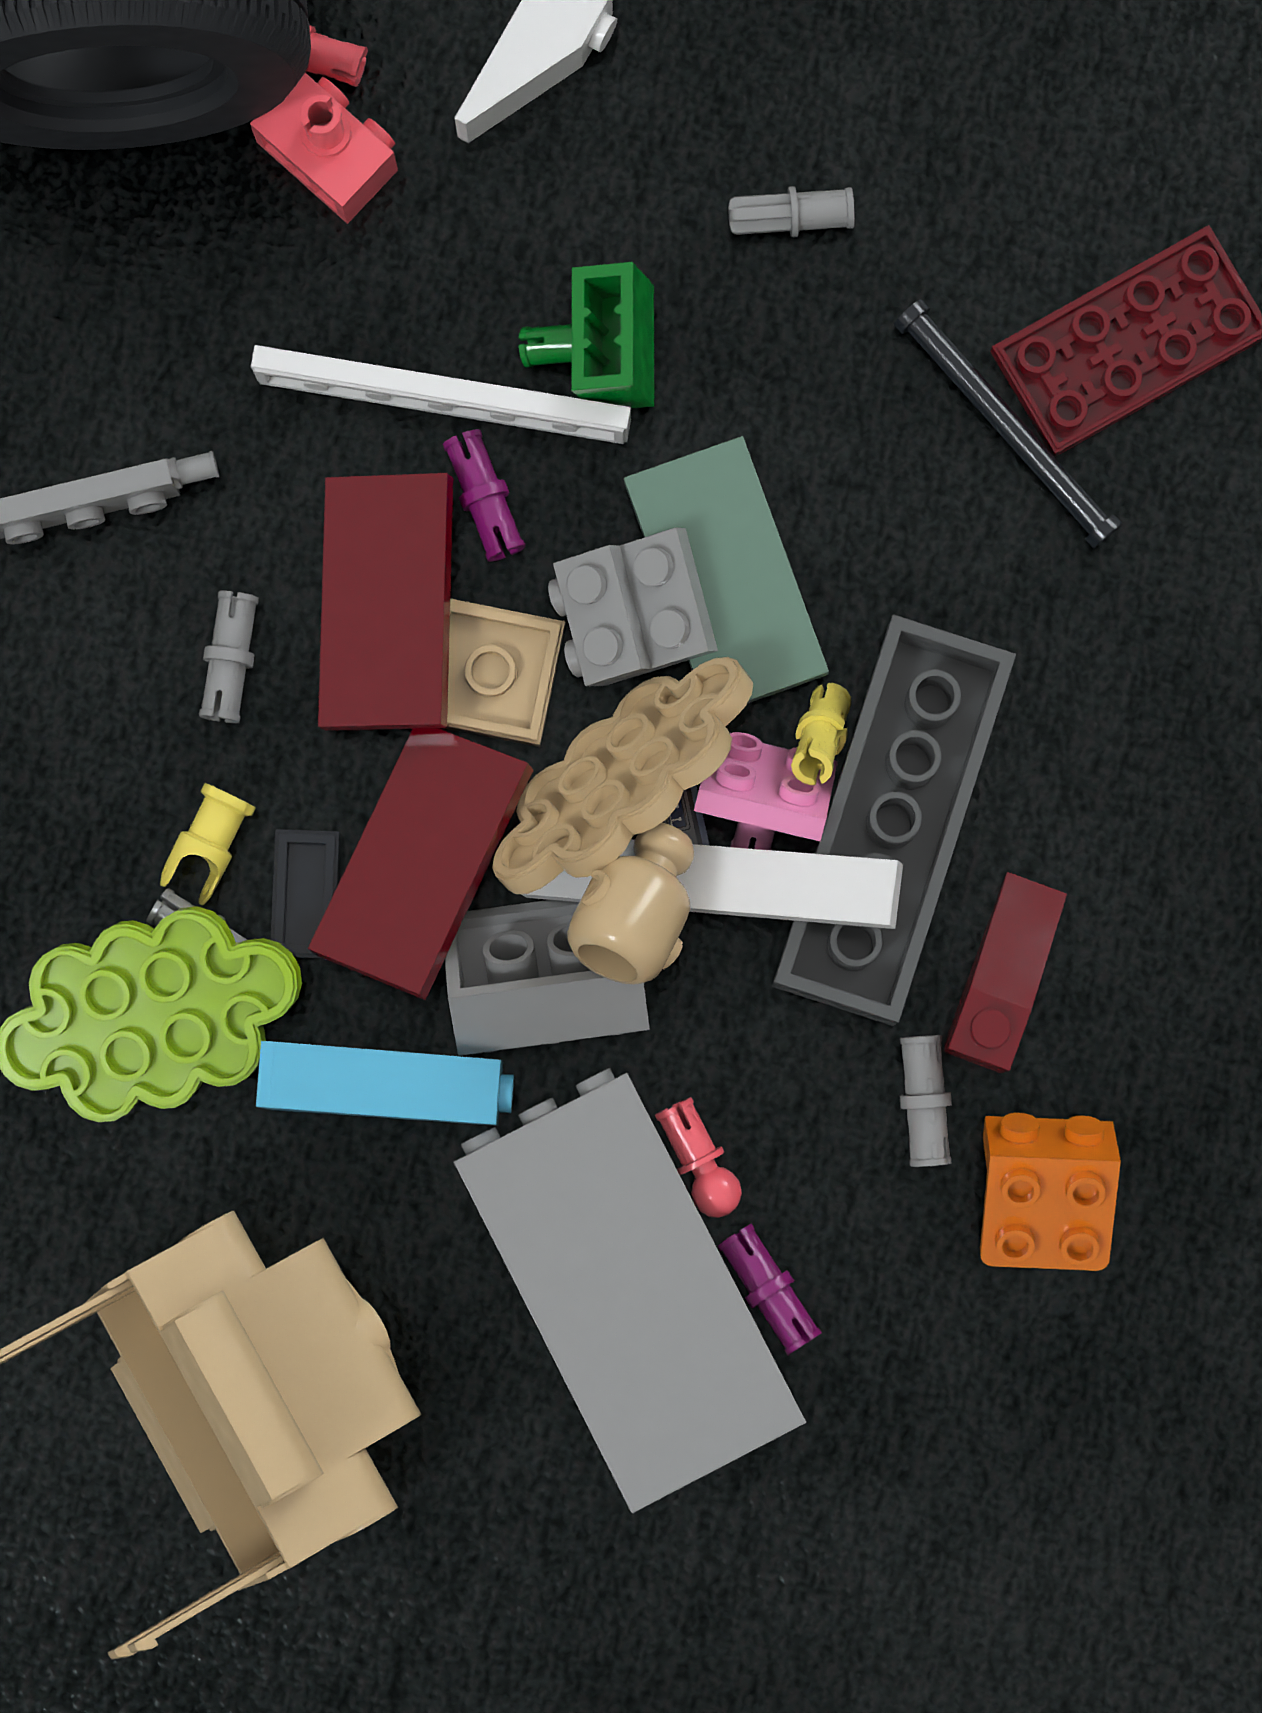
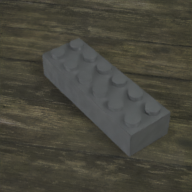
M892 616L827 813L821 842L818 841L814 854L898 860L902 863L903 870L896 928L888 929L793 920L772 987L891 1026L899 1023L1015 660V653L900 616Z

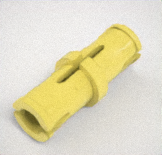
M835 683L827 684L824 698H822L824 694L823 686L819 685L816 687L810 699L809 711L800 718L795 734L796 739H800L793 757L791 768L794 776L804 784L816 785L820 769L819 778L821 783L827 782L833 772L835 755H838L845 746L848 730L844 728V724L852 702L848 691Z

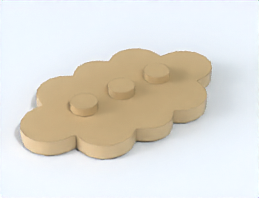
M729 657L714 658L700 664L680 681L670 676L649 679L639 684L622 699L613 717L593 723L581 731L569 746L564 761L545 768L526 785L516 810L521 823L504 838L495 852L492 868L500 882L515 894H529L547 885L563 871L575 878L589 877L592 875V871L602 870L606 865L617 860L626 850L633 835L651 830L665 821L677 807L683 790L698 785L710 777L723 764L731 750L732 737L725 726L744 709L752 695L753 682L740 663Z

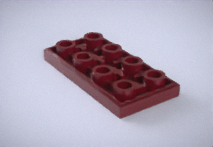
M1208 225L995 344L990 352L1045 446L1056 457L1261 342L1262 313L1211 227Z
M448 473L325 478L318 727L325 731L447 728L453 477Z
M438 728L412 729L308 949L319 957L426 1000L533 772L532 767L527 762Z

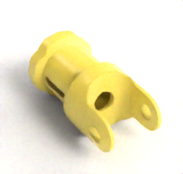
M207 783L204 784L201 790L205 798L189 831L180 832L162 871L160 885L163 887L169 883L183 857L187 855L203 857L209 864L210 875L199 897L200 905H204L210 899L232 858L228 849L244 817L252 816L256 807Z

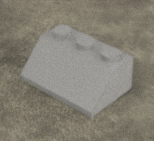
M545 900L467 911L445 958L448 1001L458 1056L650 1030L644 983L622 984L609 980L587 968L574 955L568 942L567 931L579 902Z

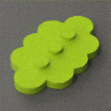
M198 906L178 909L164 917L155 929L134 920L118 922L104 930L92 947L80 943L62 944L42 955L33 967L29 980L30 997L33 1005L11 1015L0 1027V1069L4 1076L16 1086L32 1091L60 1086L69 1106L83 1118L96 1122L115 1121L133 1110L140 1100L161 1109L176 1108L187 1102L200 1088L202 1082L217 1087L231 1086L245 1080L256 1070L260 1061L261 1041H266L263 1025L283 1016L297 1001L302 986L300 966L293 954L278 942L260 938L236 943L226 921L215 912Z

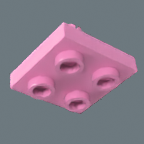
M730 733L732 737L731 750L723 764L710 777L700 783L694 811L737 821L735 836L730 846L734 848L748 849L751 837H755L754 849L772 850L771 846L775 831L821 842L837 761L834 760L833 772L827 782L821 783L819 778L820 769L816 785L804 784L794 776L791 768L797 747L789 750L764 744L757 737L747 733Z

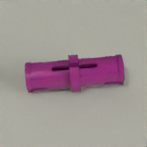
M481 430L466 431L462 434L471 455L469 459H467L462 443L458 440L457 436L446 440L443 443V447L448 453L463 494L459 496L461 506L464 511H471L486 551L487 561L501 560L506 558L497 536L498 532H501L507 550H510L511 555L520 552L526 545L520 537L505 497L509 495L508 487L503 479L498 480L482 439Z
M750 1224L741 1229L738 1234H734L720 1243L718 1248L720 1251H723L750 1293L745 1297L750 1307H759L784 1346V1351L789 1355L822 1332L819 1327H816L790 1287L794 1279L788 1270L781 1273L754 1231V1226Z

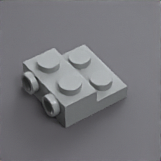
M676 527L620 546L608 545L553 563L557 578L549 582L550 600L555 611L560 616L567 615L573 638L565 643V658L571 672L576 677L583 676L585 686H606L718 651L686 528Z

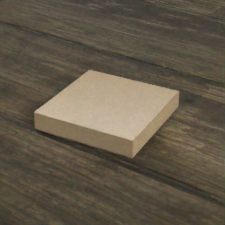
M450 599L448 715L446 729L541 747L565 630V621Z

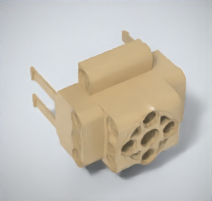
M231 1211L187 1235L169 1249L133 1267L107 1283L83 1305L0 1349V1364L97 1312L121 1356L117 1360L118 1363L111 1367V1370L200 1533L208 1529L210 1531L216 1529L240 1575L109 1651L108 1654L111 1660L129 1657L137 1652L153 1649L158 1646L155 1640L157 1637L237 1590L239 1591L271 1579L330 1544L351 1536L398 1508L369 1456L366 1447L419 1417L421 1413L399 1375L390 1350V1339L381 1318L375 1309L366 1300L361 1298L355 1288L345 1278L324 1238L266 1269L236 1213Z

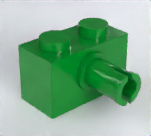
M634 262L573 267L572 324L533 328L529 326L522 327L519 339L521 341H528L526 345H519L522 364L524 367L530 368L535 365L572 362V391L580 399L631 408L653 407L654 285Z

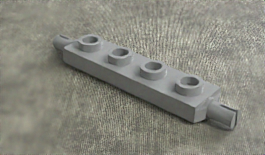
M209 451V453L176 460V458L162 459L0 498V539L5 538L7 544H21L43 537L44 528L67 523L69 529H83L103 523L105 521L104 514L129 508L130 514L138 515L163 509L167 506L166 499L180 496L179 489L183 488V484L219 477L214 453Z

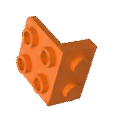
M1010 1113L1004 1117L985 1116L983 1142L987 1179L980 1243L982 1261L988 1266L1088 1271H1099L1107 1267L1110 1260L1121 1164L1113 1121H1100L1097 1118L1084 1115L1074 1116L1069 1119L1035 1118L1025 1113Z

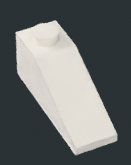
M521 0L455 116L458 138L468 143L581 68L592 49L602 52L617 24V18L612 16V0Z

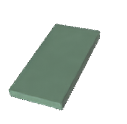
M743 436L624 477V484L644 538L676 527L686 528L718 649L717 652L688 660L692 670L714 658L729 657L737 660L753 682L752 695L747 704L829 674Z

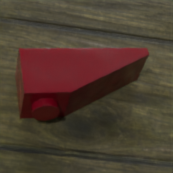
M1009 872L1005 874L942 1052L999 1073L1010 1071L1034 1004L1067 893Z

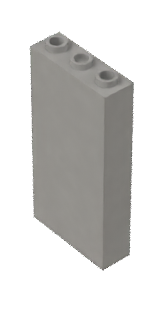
M609 1068L576 1085L581 1097L559 1108L554 1099L550 1098L519 1114L518 1116L523 1127L503 1137H500L496 1127L461 1144L466 1156L458 1159L454 1164L631 1513H634L805 1424L806 1421L628 1074L625 1073L615 1079Z

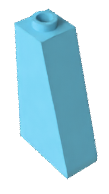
M261 1041L256 1107L280 1111L499 1126V1112L511 1113L514 1075L502 1074L503 1062L497 1059Z

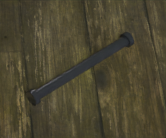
M920 299L911 305L895 321L894 326L901 334L909 332L1089 533L1085 540L1093 549L1099 546L1122 525V522L1114 514L1108 517L998 395L927 315L930 311L927 304Z

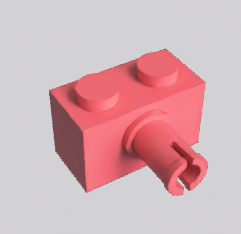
M305 73L282 103L266 114L254 119L250 125L256 142L348 224L398 171L395 155L391 150L395 146V142L374 120L368 118L362 124L345 109L350 103L346 96L331 81L322 77L316 83Z

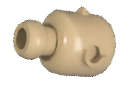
M660 823L655 828L638 834L633 846L635 856H619L617 860L606 865L602 870L592 871V879L572 916L567 935L574 955L587 968L609 980L622 984L645 983L658 976L662 969L671 965L681 952L682 941L679 935L688 918L690 899L685 887L678 880L677 876L689 869L694 858V847L691 839L684 832L669 824Z

